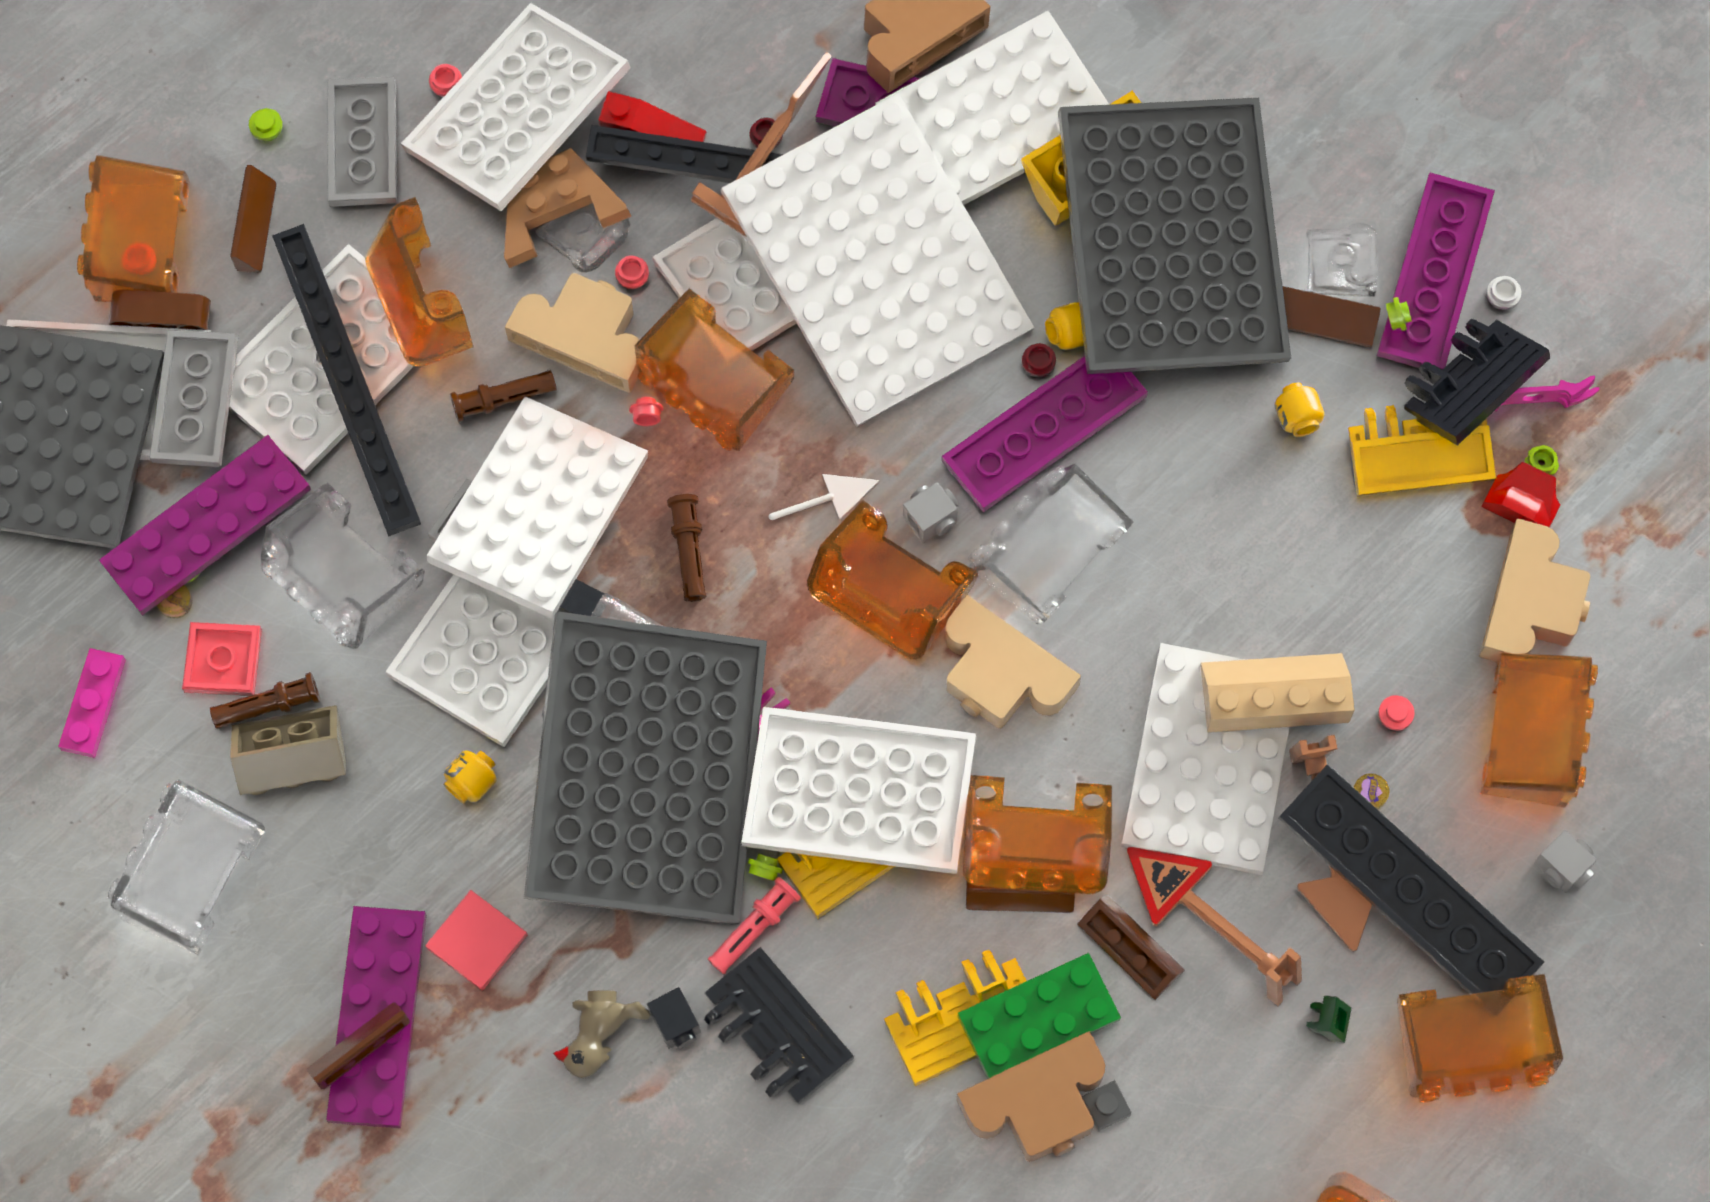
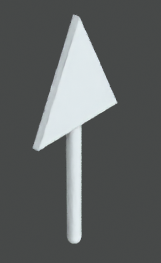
M822 474L829 494L769 514V519L775 520L832 500L838 518L841 520L880 480Z

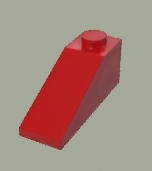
M610 91L607 93L598 119L599 126L700 142H704L707 134L706 130L641 99Z

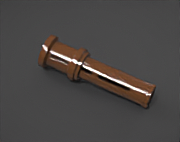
M550 369L536 375L491 387L481 384L478 385L476 390L462 394L450 393V397L459 423L464 421V417L485 412L486 415L491 414L492 411H495V407L520 401L525 397L530 398L543 393L557 391Z
M680 494L672 496L667 500L668 507L672 509L674 525L671 527V534L677 539L684 600L690 602L700 601L707 596L698 538L702 531V525L698 523L696 505L699 501L697 495Z
M309 672L305 674V678L288 683L279 681L274 685L273 689L226 704L210 707V714L215 728L220 729L221 727L272 711L281 710V712L285 711L287 713L294 706L311 701L316 704L320 702V696L313 674Z

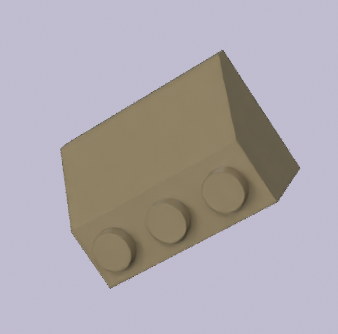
M337 705L232 725L230 759L239 794L250 793L251 795H260L270 789L280 787L296 788L306 782L316 780L332 781L339 776L346 775V757Z

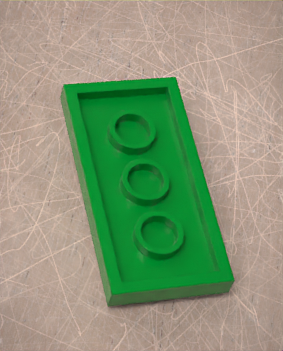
M1089 953L957 1014L987 1079L1090 1031L1092 1034L1121 1019Z

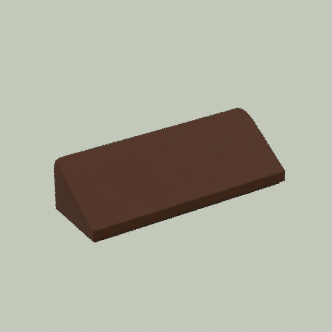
M253 165L245 167L230 257L237 271L260 273L263 267L276 181Z
M1283 286L1288 330L1372 348L1381 312L1380 307Z
M967 866L966 909L1058 913H1071L1074 911V869Z
M1108 895L1100 898L1077 923L1154 1000L1185 971L1173 957Z
M395 1002L391 1003L307 1068V1072L320 1089L325 1090L408 1026L410 1020Z

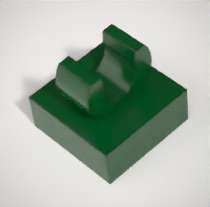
M1324 996L1323 1003H1311L1310 1008L1320 1013V1018L1318 1022H1307L1306 1026L1316 1033H1321L1332 1042L1345 1043L1352 1008L1335 996Z

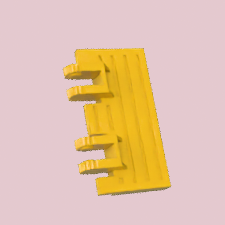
M1394 405L1386 406L1384 413L1388 433L1386 438H1378L1376 414L1373 408H1366L1364 410L1367 440H1365L1364 425L1348 427L1357 496L1496 479L1490 428L1487 425V418L1458 446L1417 422V419L1403 420V435L1400 436Z
M789 852L777 858L786 876L817 919L895 867L797 854L802 860L798 863Z
M988 949L982 952L983 963L994 981L983 987L977 975L974 964L969 959L962 961V968L975 994L970 995L964 981L936 994L942 1010L938 1009L925 981L917 982V992L928 1010V1013L918 1018L908 994L903 989L895 992L909 1025H904L898 1012L884 1018V1021L915 1086L977 1058L957 1014L1026 982L1027 980L1016 958L1001 964L1007 977L1005 980L991 951Z

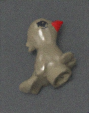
M588 991L587 1001L576 1000L572 1002L573 1008L581 1011L579 1033L576 1039L563 1049L553 1052L556 1059L564 1063L571 1075L578 1078L591 1076L600 1069L604 1062L609 1060L607 1053L612 1049L602 1047V1041L615 1033L626 1020L631 1018L648 1020L651 1016L650 1011L637 1001L629 1004L617 1003L616 991Z

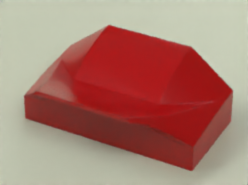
M1521 462L1509 472L1497 475L1481 507L1513 523L1518 518L1550 528L1561 506L1556 497V477L1525 462Z

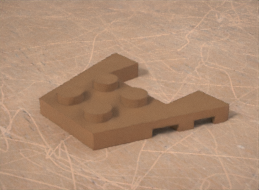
M572 148L550 157L508 203L504 258L509 268L537 257L529 230L593 203L603 228L631 217L626 204Z

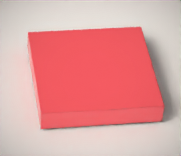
M190 622L182 685L184 693L254 695L262 628L258 625Z
M470 890L425 947L483 991L528 934Z

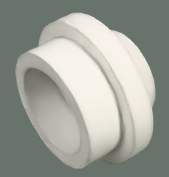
M1497 277L1490 282L1487 288L1488 301L1498 309H1511L1518 304L1521 298V288L1512 277Z

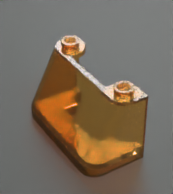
M416 197L395 205L390 210L366 253L365 262L404 359L412 366L421 367L473 348V343L465 314L456 295L448 290H438L426 294L418 277L416 269L422 267L420 263L421 251L424 248L431 247V243L424 226L422 211Z
M862 500L819 546L807 579L808 590L816 600L903 656L914 660L920 659L944 629L950 615L973 588L979 573L965 564L956 561L949 562L941 572L886 538L885 534L888 524L884 514Z

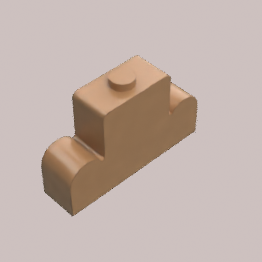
M985 0L870 1L865 5L864 30L872 37L867 46V72L888 93L987 29L991 6Z
M1089 1031L957 1093L956 1101L969 1128L978 1137L985 1139L993 1138L1002 1131L1004 1123H1008L1028 1162L1038 1160L1052 1152L1055 1157H1058L1074 1149L1075 1145L1073 1142L1090 1135L1093 1130L1094 1121L1079 1091H1093L1100 1085L1105 1073V1062Z

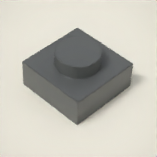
M1115 1080L1082 1096L1098 1131L1131 1116L1132 1112Z

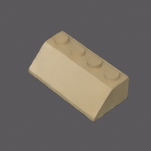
M1342 653L1203 662L1200 664L1207 732L1349 723L1355 711L1351 676Z

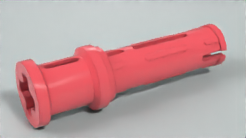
M777 877L774 880L775 885L761 900L756 899L753 902L752 908L754 910L731 933L716 952L707 959L723 975L769 925H777L780 922L779 917L793 902L798 903L801 900L800 895L782 878ZM780 895H783V898L774 907H772V903ZM761 916L763 919L758 925H755V922ZM750 929L751 932L729 953V949Z

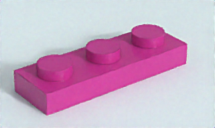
M89 648L58 745L61 751L91 758L96 757L126 662L123 655Z

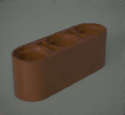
M116 290L112 293L108 325L207 330L211 300L203 295L190 293Z

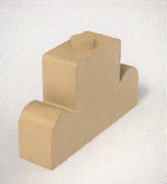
M572 273L553 307H550L547 299L542 295L527 294L519 300L505 325L508 341L628 393H631L645 363L642 343L636 336L625 333L634 315L631 297L616 291L614 286L602 280L595 282L579 274Z
M1516 519L1510 533L1479 657L1506 665L1515 666L1522 664L1533 649L1535 638L1561 646H1569L1577 633L1579 621H1586L1590 602L1585 601L1590 581V573L1552 562L1560 542L1558 535L1553 529Z
M968 595L965 596L946 622L945 641L947 647L952 652L963 655L947 676L946 690L961 702L960 706L968 714L974 717L980 715L997 728H1003L1027 697L1030 698L1032 708L1037 713L1048 716L1057 714L1080 686V674Z

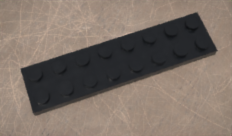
M1327 764L1278 817L1281 822L1493 1016H1497L1544 964V961L1330 765Z

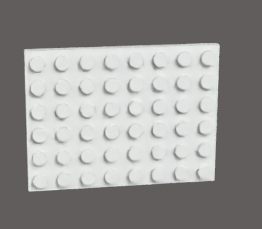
M899 93L721 189V193L856 427L1034 329L1028 315Z

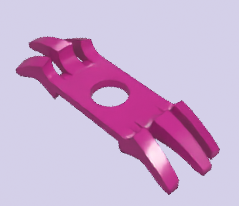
M1595 375L1576 384L1560 380L1557 386L1518 388L1501 405L1559 402L1564 408L1586 401L1600 389L1599 387H1594L1589 390L1594 384Z

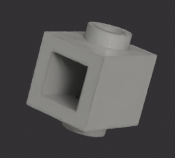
M938 482L930 487L924 485L918 488L911 495V499L903 504L904 519L923 543L936 534L939 536L946 534L956 524L958 501L949 489L943 490Z
M1564 830L1539 855L1535 864L1544 872L1543 877L1552 887L1556 889L1561 888L1567 893L1574 885L1580 889L1594 875L1590 869L1597 859L1593 856V851L1588 844L1580 839H1574Z

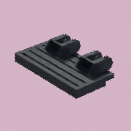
M1471 318L1465 327L1468 333L1480 342L1460 332H1456L1452 336L1451 341L1454 347L1463 354L1460 353L1443 370L1428 363V361L1420 366V373L1424 379L1434 384L1433 386L1413 375L1405 379L1404 384L1407 389L1426 403L1413 396L1404 405V409L1416 416L1417 422L1458 446L1550 359L1548 348L1498 320L1487 326Z
M761 947L704 993L715 1006L704 1018L708 1025L718 1022L734 1007L741 1013L739 1017L721 1030L718 1037L722 1042L730 1040L750 1023L752 1027L742 1034L741 1038L757 1057L762 1060L774 1051L752 1070L750 1075L754 1080H759L766 1076L781 1061L787 1066L788 1070L768 1085L765 1092L770 1098L774 1097L797 1078L799 1082L789 1089L788 1093L799 1104L854 1059V1055Z

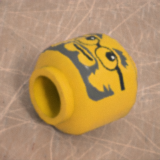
M1292 383L1282 389L1283 393L1275 401V409L1281 427L1284 431L1293 433L1297 437L1306 436L1317 431L1320 427L1319 424L1324 419L1325 413L1315 388L1302 386V383Z
M469 750L462 751L444 770L446 781L443 785L462 803H465L467 800L478 802L496 783L497 778L492 770L496 764L481 750L477 754Z

